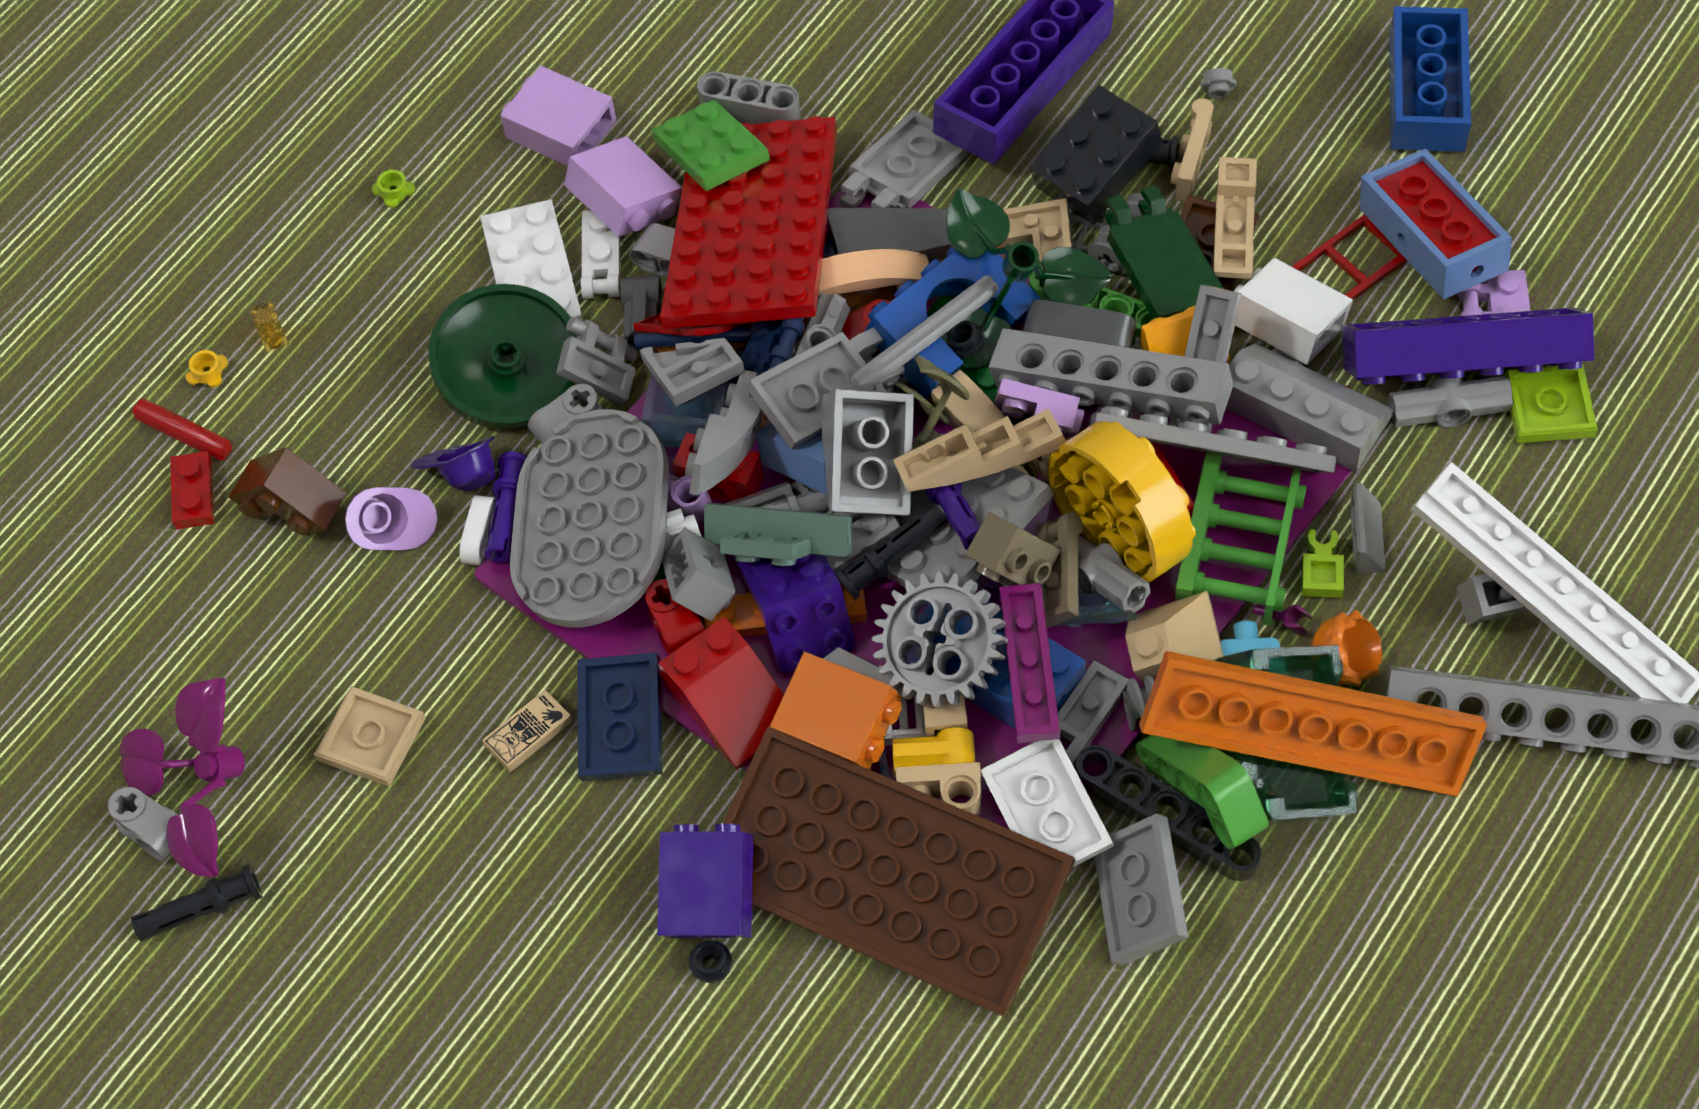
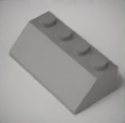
M1257 343L1238 351L1229 365L1233 387L1226 409L1297 444L1303 445V443L1327 447L1326 455L1336 456V463L1354 472L1358 471L1394 414V409Z

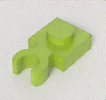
M1310 529L1307 538V549L1310 554L1303 553L1302 596L1342 598L1344 592V555H1333L1337 550L1339 535L1336 530H1331L1330 541L1322 544L1315 538V529Z

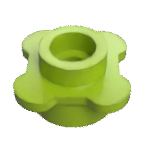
M398 170L383 172L372 186L373 194L380 196L384 200L385 205L390 208L398 206L399 202L406 196L413 195L416 190L414 183L407 182L405 175Z

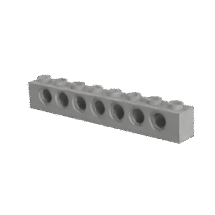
M1389 665L1386 697L1417 703V699L1422 693L1432 691L1440 696L1439 708L1459 711L1460 703L1465 698H1479L1482 702V708L1477 715L1482 716L1487 723L1482 737L1484 740L1501 741V735L1518 737L1517 743L1528 746L1542 747L1544 740L1561 742L1560 749L1573 752H1586V746L1603 748L1602 754L1618 758H1628L1629 752L1646 754L1645 760L1664 764H1671L1672 757L1689 759V766L1699 768V705ZM1512 702L1522 704L1524 714L1519 721L1508 723L1502 719V710L1507 704ZM1553 708H1561L1566 711V721L1559 728H1549L1544 723L1546 713ZM1599 713L1607 715L1609 725L1604 732L1600 734L1588 732L1587 723L1593 715ZM1640 719L1649 720L1652 726L1650 734L1644 739H1633L1630 734L1633 723ZM1682 725L1693 726L1694 737L1692 741L1686 745L1675 744L1673 736L1676 729Z

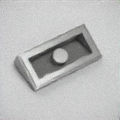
M1356 483L1353 486L1350 501L1354 570H1356V573H1382L1385 571L1381 505L1362 483Z

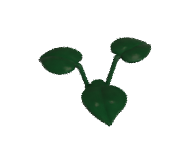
M961 188L953 196L946 218L947 235L952 247L960 255L968 259H977L986 250L991 255H1006L1002 262V270L1007 279L989 312L987 313L982 307H979L962 320L971 321L979 325L985 334L984 346L977 354L969 358H960L964 362L961 366L962 368L978 369L988 366L1002 329H1011L1008 322L994 316L1014 281L1020 282L1028 279L1034 270L1038 278L1045 279L1043 291L1049 301L1084 306L1111 280L1112 273L1101 262L1074 248H1053L1045 253L1042 262L1039 260L1037 249L1028 242L1021 241L1012 246L1006 244L1005 247L995 248L1006 241L1010 232V221L1006 212L995 202L973 195Z

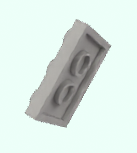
M1157 813L1109 835L1114 846L1094 856L1110 959L1113 964L1126 965L1188 938L1168 817Z

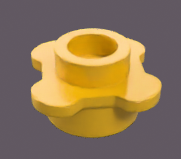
M202 350L195 353L189 360L190 371L186 374L187 382L190 385L198 383L207 384L211 388L219 386L222 383V371L228 366L227 358L224 355L217 356L210 350Z

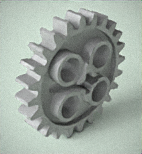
M937 571L933 583L930 577L923 573L920 575V586L918 587L909 580L905 581L907 590L905 595L894 590L891 592L897 602L894 607L882 604L881 607L888 614L887 620H875L874 623L884 630L883 634L873 636L872 641L883 645V649L874 653L873 656L878 660L887 661L880 668V674L884 676L894 674L888 685H891L895 690L904 685L901 693L902 697L910 700L916 694V703L925 706L931 697L933 706L937 708H942L945 697H947L950 704L959 706L960 693L973 700L975 697L972 687L976 684L981 688L987 689L988 685L983 676L986 673L995 676L999 674L991 664L993 660H1005L1006 656L996 651V646L1007 643L1008 639L997 634L996 631L1006 626V622L1002 619L993 618L1001 608L996 603L985 605L991 594L984 589L976 593L978 583L970 579L963 585V577L957 573L953 574L948 583L946 574L941 571ZM948 604H951L952 609L948 612L946 616V606ZM927 605H932L934 609L932 619L928 623L920 624L919 613L921 609ZM971 615L973 625L970 631L959 635L957 631L959 620L963 616ZM935 636H946L944 644L938 643L936 645L933 643ZM919 644L922 648V656L918 662L910 665L907 660V653L911 647ZM954 655H959L961 659L959 670L953 675H948L945 669L948 659ZM933 664V674L928 675L927 671Z

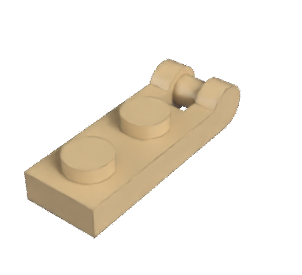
M1205 98L1197 99L1192 104L1191 134L1183 135L1179 155L1184 157L1182 163L1175 162L1173 167L1171 184L1176 185L1175 200L1185 202L1188 195L1192 196L1210 138L1214 106L1210 100Z

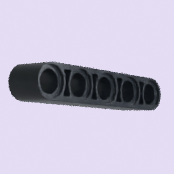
M1090 745L1083 748L1078 754L1075 771L1086 792L1135 822L1156 814L1155 810L1162 805L1171 806L1178 814L1176 819L1168 821L1171 840L1174 846L1231 880L1244 881L1251 878L1255 873L1262 856L1261 847L1255 838L1252 837L1233 850H1230L1220 841L1211 825L1205 808L1105 747ZM1089 762H1098L1104 766L1106 771L1100 776H1091L1084 771L1083 766ZM1132 783L1140 788L1142 794L1136 798H1127L1121 794L1119 788L1124 784ZM1199 827L1207 828L1213 833L1215 839L1209 843H1201L1194 838L1192 831ZM1234 850H1243L1249 854L1251 863L1245 866L1237 865L1231 860L1229 853Z

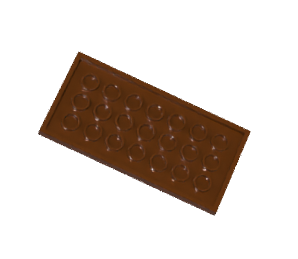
M767 727L722 823L740 825V831L753 835V906L1004 1018H1007L1076 861L1075 857L770 727Z

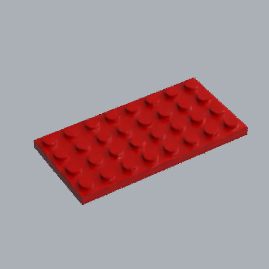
M815 116L809 119L790 121L776 120L758 124L741 123L767 147L770 160L708 191H705L685 171L660 314L663 329L816 317L837 137L835 116L823 118Z

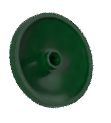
M493 284L467 292L444 310L431 333L428 356L429 369L435 388L452 410L475 424L495 429L527 427L530 418L537 410L547 406L576 384L556 374L564 341L571 336L577 338V335L566 330V325L571 317L551 297L522 285Z

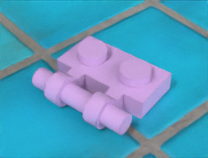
M1509 270L1486 280L1485 283L1477 284L1458 293V298L1463 301L1464 311L1460 314L1461 316L1531 311L1525 270ZM1478 302H1487L1489 312H1483L1479 308Z

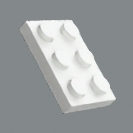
M1059 739L1036 741L980 770L1010 830L1075 857L1074 866L1114 846Z

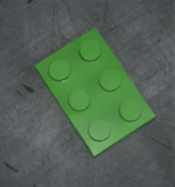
M716 100L702 103L695 109L679 117L671 118L664 124L652 129L654 141L705 191L770 160L767 147Z

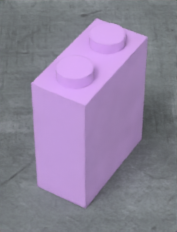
M541 65L531 77L526 78L521 90L512 101L506 103L500 115L507 139L568 166L570 156L595 148L616 122L612 97Z
M627 136L570 156L564 186L618 237L639 231L651 223H657L675 216L682 189L674 179Z

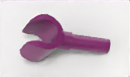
M1255 604L1253 613L1264 616L1265 606ZM1291 605L1287 609L1282 610V612L1273 611L1272 616L1273 619L1283 622L1286 627L1299 636L1306 635L1308 631L1302 626L1297 625V622L1303 617L1313 619L1307 611L1298 605Z

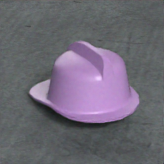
M374 487L363 490L353 498L347 508L345 523L346 530L352 541L362 548L371 550H408L417 548L428 541L435 531L437 514L430 498L419 490L398 487Z

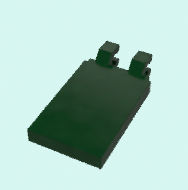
M1156 185L1141 190L1144 200L1138 202V208L1143 216L1132 218L1130 207L1122 195L1108 198L1107 205L1110 209L1104 212V217L1111 229L1109 230L1107 241L1152 319L1166 318L1195 306L1200 285L1224 289L1178 211H1173L1172 208L1166 209L1164 197Z

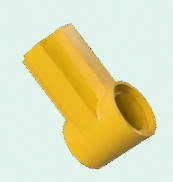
M947 728L941 730L937 736L893 739L895 777L896 767L975 762L974 734L966 728Z

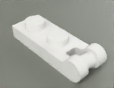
M591 210L582 211V298L592 299L595 298L596 294L620 297V237L610 230Z

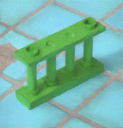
M1206 452L1191 518L1196 536L1193 538V545L1189 555L1181 563L1175 601L1207 591L1210 595L1265 605L1263 625L1271 626L1273 611L1282 612L1286 588L1279 587L1294 508L1302 509L1307 486L1299 485L1301 469L1293 468L1290 487L1228 476L1227 471L1220 470L1222 454ZM1224 491L1286 502L1283 520L1220 509L1219 504H1214L1215 494L1223 495ZM1216 525L1279 536L1276 555L1212 543L1213 539L1206 537L1208 527L1216 528ZM1209 559L1273 570L1269 589L1205 577V573L1199 572L1201 561L1209 562Z

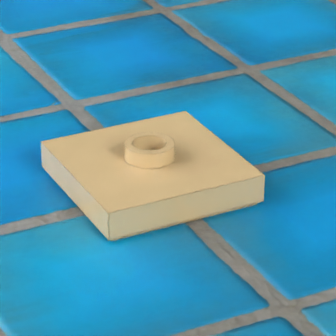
M351 686L316 749L314 756L319 762L390 787L426 717L423 711Z

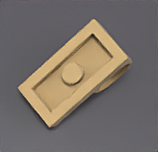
M980 762L895 768L897 782L932 797L941 798L942 801L974 815H980ZM958 795H965L970 798L968 802L962 804L955 803L951 799Z

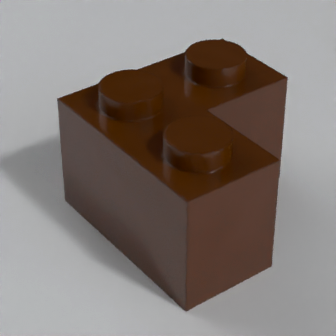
M285 447L250 460L228 498L237 503L238 509L250 518L262 519L277 514L287 521V526L292 531L300 535L309 536L327 529L347 493Z

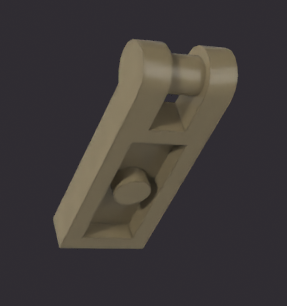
M1069 512L1060 516L1058 522L1050 520L1038 525L1036 530V537L1061 550L1051 568L1049 578L1041 586L1046 628L1078 617V535L1083 531V523L1075 512Z

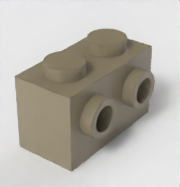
M989 511L965 555L979 563L976 571L1005 586L1041 583L1042 586L1049 578L1051 568L1061 550Z

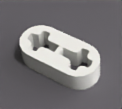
M476 495L471 502L460 543V561L462 564L480 566L486 560L484 554L495 508L496 498Z

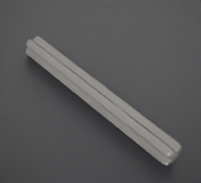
M983 276L856 371L850 379L851 386L856 391L871 390L994 297L999 290L998 284L994 282L991 276Z

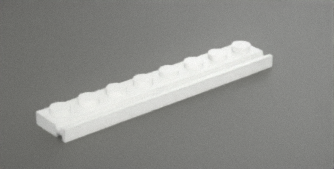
M1452 462L1445 466L1421 495V498L1412 506L1411 510L1628 695L1687 704L1699 689V672Z

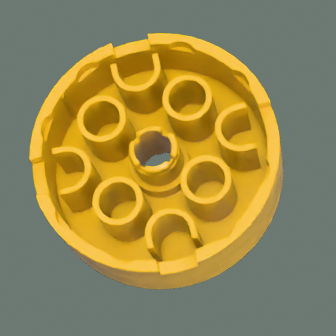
M1098 421L1060 445L1059 449L1050 454L1048 460V479L1056 505L1061 515L1069 512H1075L1079 515L1083 523L1081 534L1086 540L1096 547L1102 543L1110 545L1120 556L1123 565L1147 582L1155 580L1189 555L1193 545V538L1196 536V531L1191 523L1187 509L1189 498L1186 492L1179 485H1176L1165 466L1155 455L1152 444L1145 437L1138 438L1116 421Z

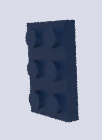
M657 652L578 660V777L581 781L663 774L661 673L658 665L661 657Z

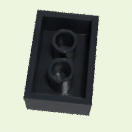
M1098 84L1031 165L1030 171L1036 188L1054 200L1066 198L1071 211L1094 225L1105 210L1108 209V198L1118 196L1162 143L1158 122Z

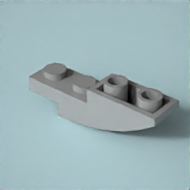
M745 370L744 373L739 375L737 384L730 383L725 400V406L729 408L722 407L720 415L710 414L706 428H698L693 451H696L697 454L690 452L685 469V476L692 477L689 494L697 496L724 480L740 465L754 445L757 431L760 430L763 411L748 392L746 386L750 379L756 377L757 372Z

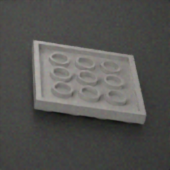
M1013 467L988 476L961 482V494L966 499L980 524L983 523L987 513L990 511L1024 529L1054 496L1048 484ZM926 489L911 491L910 516L895 515L901 526L931 503L926 494ZM948 522L888 567L889 572L886 577L905 587L906 580L911 581L918 587L920 586V575L923 573L929 576L933 583L937 571L946 574L948 583L953 574L957 573L963 577V585L970 579L975 582L981 573L976 571L979 563L965 555L967 550L963 547L959 536L954 531L950 522ZM948 604L945 610L948 611L952 605Z

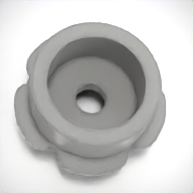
M1215 68L1203 74V82L1200 84V87L1204 93H1208L1210 98L1221 99L1229 96L1230 91L1236 87L1237 83L1232 77L1231 70Z

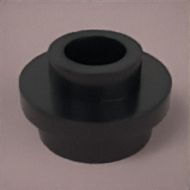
M961 321L947 333V345L959 358H969L977 354L985 343V334L982 328L971 321Z
M704 941L698 944L690 954V970L699 981L705 983L719 982L729 974L732 968L731 953L724 944L718 941ZM714 958L719 963L716 967L708 969L703 966L707 959Z

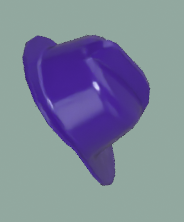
M491 436L476 443L433 452L415 460L411 466L414 469L435 467L453 488L465 491L474 490L495 479L494 460L488 444L495 437Z

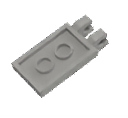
M913 109L850 165L849 178L841 185V191L847 194L840 198V204L846 208H856L863 202L866 193L869 192L876 196L871 203L872 208H911L970 152L934 134L933 120Z
M874 327L855 336L850 341L841 332L750 379L746 389L792 450L822 434L823 394L835 389L856 390L851 386L850 379L856 371L866 365L864 359L876 353V345L880 344L883 338ZM902 365L869 391L887 392L886 389L899 382L900 378L898 376L903 374L906 369Z

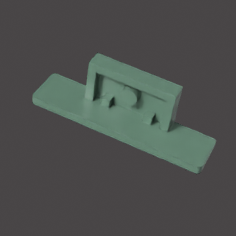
M709 503L704 506V538L720 545L721 554L736 555V561L756 562L760 558H770L773 565L790 566L796 564V559L809 554L838 557L851 555L852 519L848 515Z

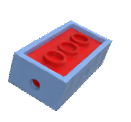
M1426 148L1361 176L1360 210L1443 300L1509 271L1512 237Z

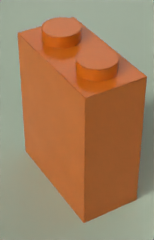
M804 652L771 722L770 728L870 770L872 763H876L883 753L885 745L883 739L889 726L893 725L900 715L902 696L891 685Z

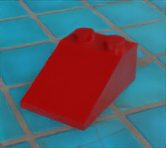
M722 617L658 662L663 686L731 765L738 770L753 759L767 727L771 725L784 694L749 644L728 620Z

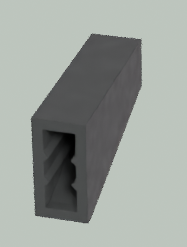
M828 209V234L831 236L836 255L862 250L897 249L925 254L930 264L935 259L939 261L948 257L946 253L952 247L946 228L948 209Z

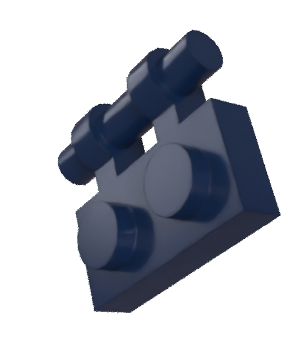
M804 318L755 322L751 327L750 338L745 351L740 357L744 370L757 372L756 376L793 358L794 352L792 350L796 340L802 337L805 329ZM739 375L734 377V384H737Z

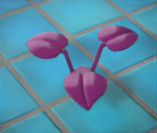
M214 678L188 684L177 696L175 705L176 723L180 732L185 736H189V745L201 752L195 759L162 760L164 754L163 740L156 732L150 729L133 730L124 736L120 744V764L128 787L136 788L148 797L156 795L161 790L164 782L163 768L194 767L195 773L199 778L211 782L184 801L180 806L181 814L170 817L167 824V842L175 861L190 873L203 877L220 875L217 867L218 832L211 811L205 806L195 803L216 788L225 787V779L239 777L245 767L243 753L237 746L218 745L224 722L226 678Z

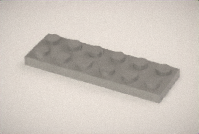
M1108 406L1101 408L1100 413L1091 414L1088 427L1098 421H1116L1138 438L1145 437L1149 442L1222 454L1223 456L1282 467L1298 468L1320 474L1334 473L1336 456L1326 455L1327 447L1303 443V445L1297 444L1296 449L1286 447V439L1270 436L1257 437V442L1246 440L1248 433L1239 430L1224 428L1223 430H1218V434L1207 433L1208 425L1184 421V423L1179 422V427L1167 425V417L1152 414L1140 415L1139 420L1127 418L1128 410Z

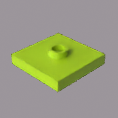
M1583 364L1582 368L1558 369V366L1543 367V371L1519 372V369L1505 370L1504 376L1506 379H1509L1512 388L1513 405L1510 413L1517 443L1596 437L1598 428Z

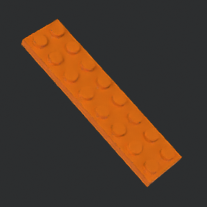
M1165 651L1139 726L1144 734L1458 797L1486 730L1487 723L1482 716Z

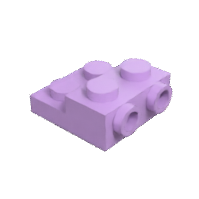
M1004 378L1001 380L994 402L998 408H1001L1003 415L1016 419H1023L1024 414L1031 415L1032 417L1049 408L1065 439L1074 437L1079 433L1084 415V410L1078 409L1080 397Z

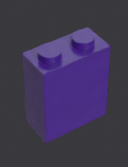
M676 824L674 825V832H660L657 936L666 938H751L753 835L740 831V825L715 824V832H699V825Z

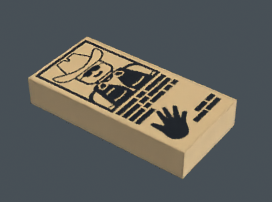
M543 690L482 741L488 751L509 772H512L573 721L571 715L546 690Z

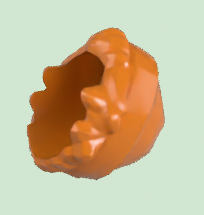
M1354 610L1350 615L1340 612L1339 615L1324 621L1314 634L1310 643L1309 659L1320 674L1329 682L1340 686L1355 685L1359 687L1362 684V680L1377 676L1379 673V665L1382 663L1381 637L1372 623L1368 622L1367 618H1363L1359 611Z

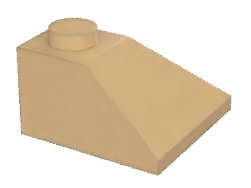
M1207 591L1129 617L1125 637L1133 672L1142 683L1147 675L1152 676L1155 681L1165 651L1226 663Z

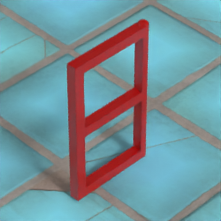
M1364 214L1291 267L1301 271L1325 253L1358 283L1357 286L1344 294L1354 300L1407 260ZM1362 226L1397 255L1368 278L1334 248L1335 245Z

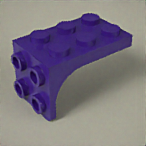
M809 554L796 559V564L790 566L773 565L770 558H760L756 562L736 561V555H732L759 609L769 636L776 664L782 673L795 671L804 652L823 659L838 647L847 652L854 649L856 643L842 588L824 555Z

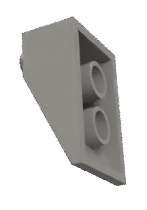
M835 389L823 394L822 440L829 512L910 516L911 491H907L893 459L912 451L914 394Z

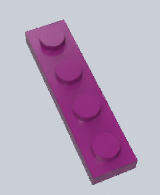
M1041 583L999 587L1002 620L1006 622V626L1003 627L1004 637L1008 639L1005 645L1017 743L1060 739Z

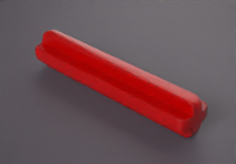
M139 399L132 408V413L136 420L201 452L209 451L210 456L217 460H226L228 454L232 452L233 447L230 440L147 399Z

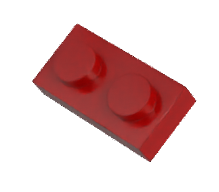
M209 451L171 456L172 523L175 529L214 524L213 470Z

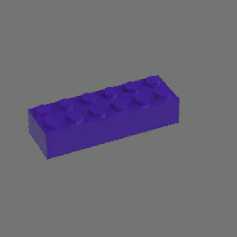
M1028 0L934 102L933 133L994 165L1109 36L1112 30L1115 2L1112 0Z
M1574 307L1342 325L1344 371L1354 376L1355 380H1362V384L1385 383V376L1401 377V381L1425 380V373L1438 374L1440 378L1464 377V370L1479 372V375L1503 374V367L1519 369V372L1543 371V364L1558 366V369L1582 368V361H1595L1593 313Z

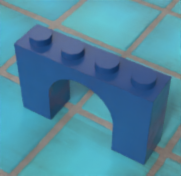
M951 247L946 253L948 257L942 262L935 259L928 264L920 274L922 278L914 283L911 279L905 282L895 292L894 296L896 298L888 304L883 300L876 305L868 314L870 322L865 331L874 327L883 338L882 342L876 345L877 349L882 353L928 318L926 313L927 301L945 295L957 297L983 276H991L999 286L996 295L981 306L988 313L1007 279L1002 270L1004 259L1000 255H991L987 250L977 259H968ZM1014 281L994 317L1008 322L1011 330H1013L1026 319L1031 302L1037 299L1041 300V298L1025 281ZM938 338L918 353V355L928 359L938 368L945 370L951 375L958 372L964 363L941 338ZM914 356L903 365L906 370L902 375L927 400L931 397V392L941 384L928 377L925 373L920 372L919 366L915 361L916 356Z

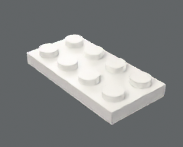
M552 199L480 216L496 284H516L538 290L559 303L570 317L583 321Z

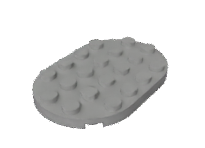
M612 409L584 412L556 425L551 429L554 434L539 449L535 446L533 447L522 466L518 478L510 554L512 582L520 598L537 616L558 626L573 628L593 626L609 621L626 611L642 597L652 584L664 554L669 486V463L665 448L653 430L636 416Z

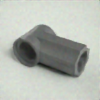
M660 276L621 278V302L624 311L623 338L627 339V344L635 347L634 334L653 333L634 331L633 323L657 315L658 309L662 308Z

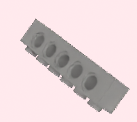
M1005 328L1002 329L988 366L996 388H999L1001 380L1004 378L1080 397L1079 404L1084 406L1096 404L1163 417L1187 419L1190 422L1201 424H1221L1233 387L1228 363Z

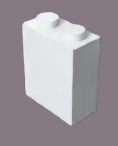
M1273 258L1263 269L1258 267L1253 272L1252 279L1244 286L1240 284L1234 290V292L1242 293L1235 326L1297 360L1308 364L1342 330V325H1345L1353 299Z

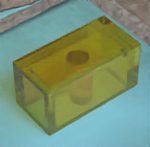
M272 300L249 308L266 352L288 345Z

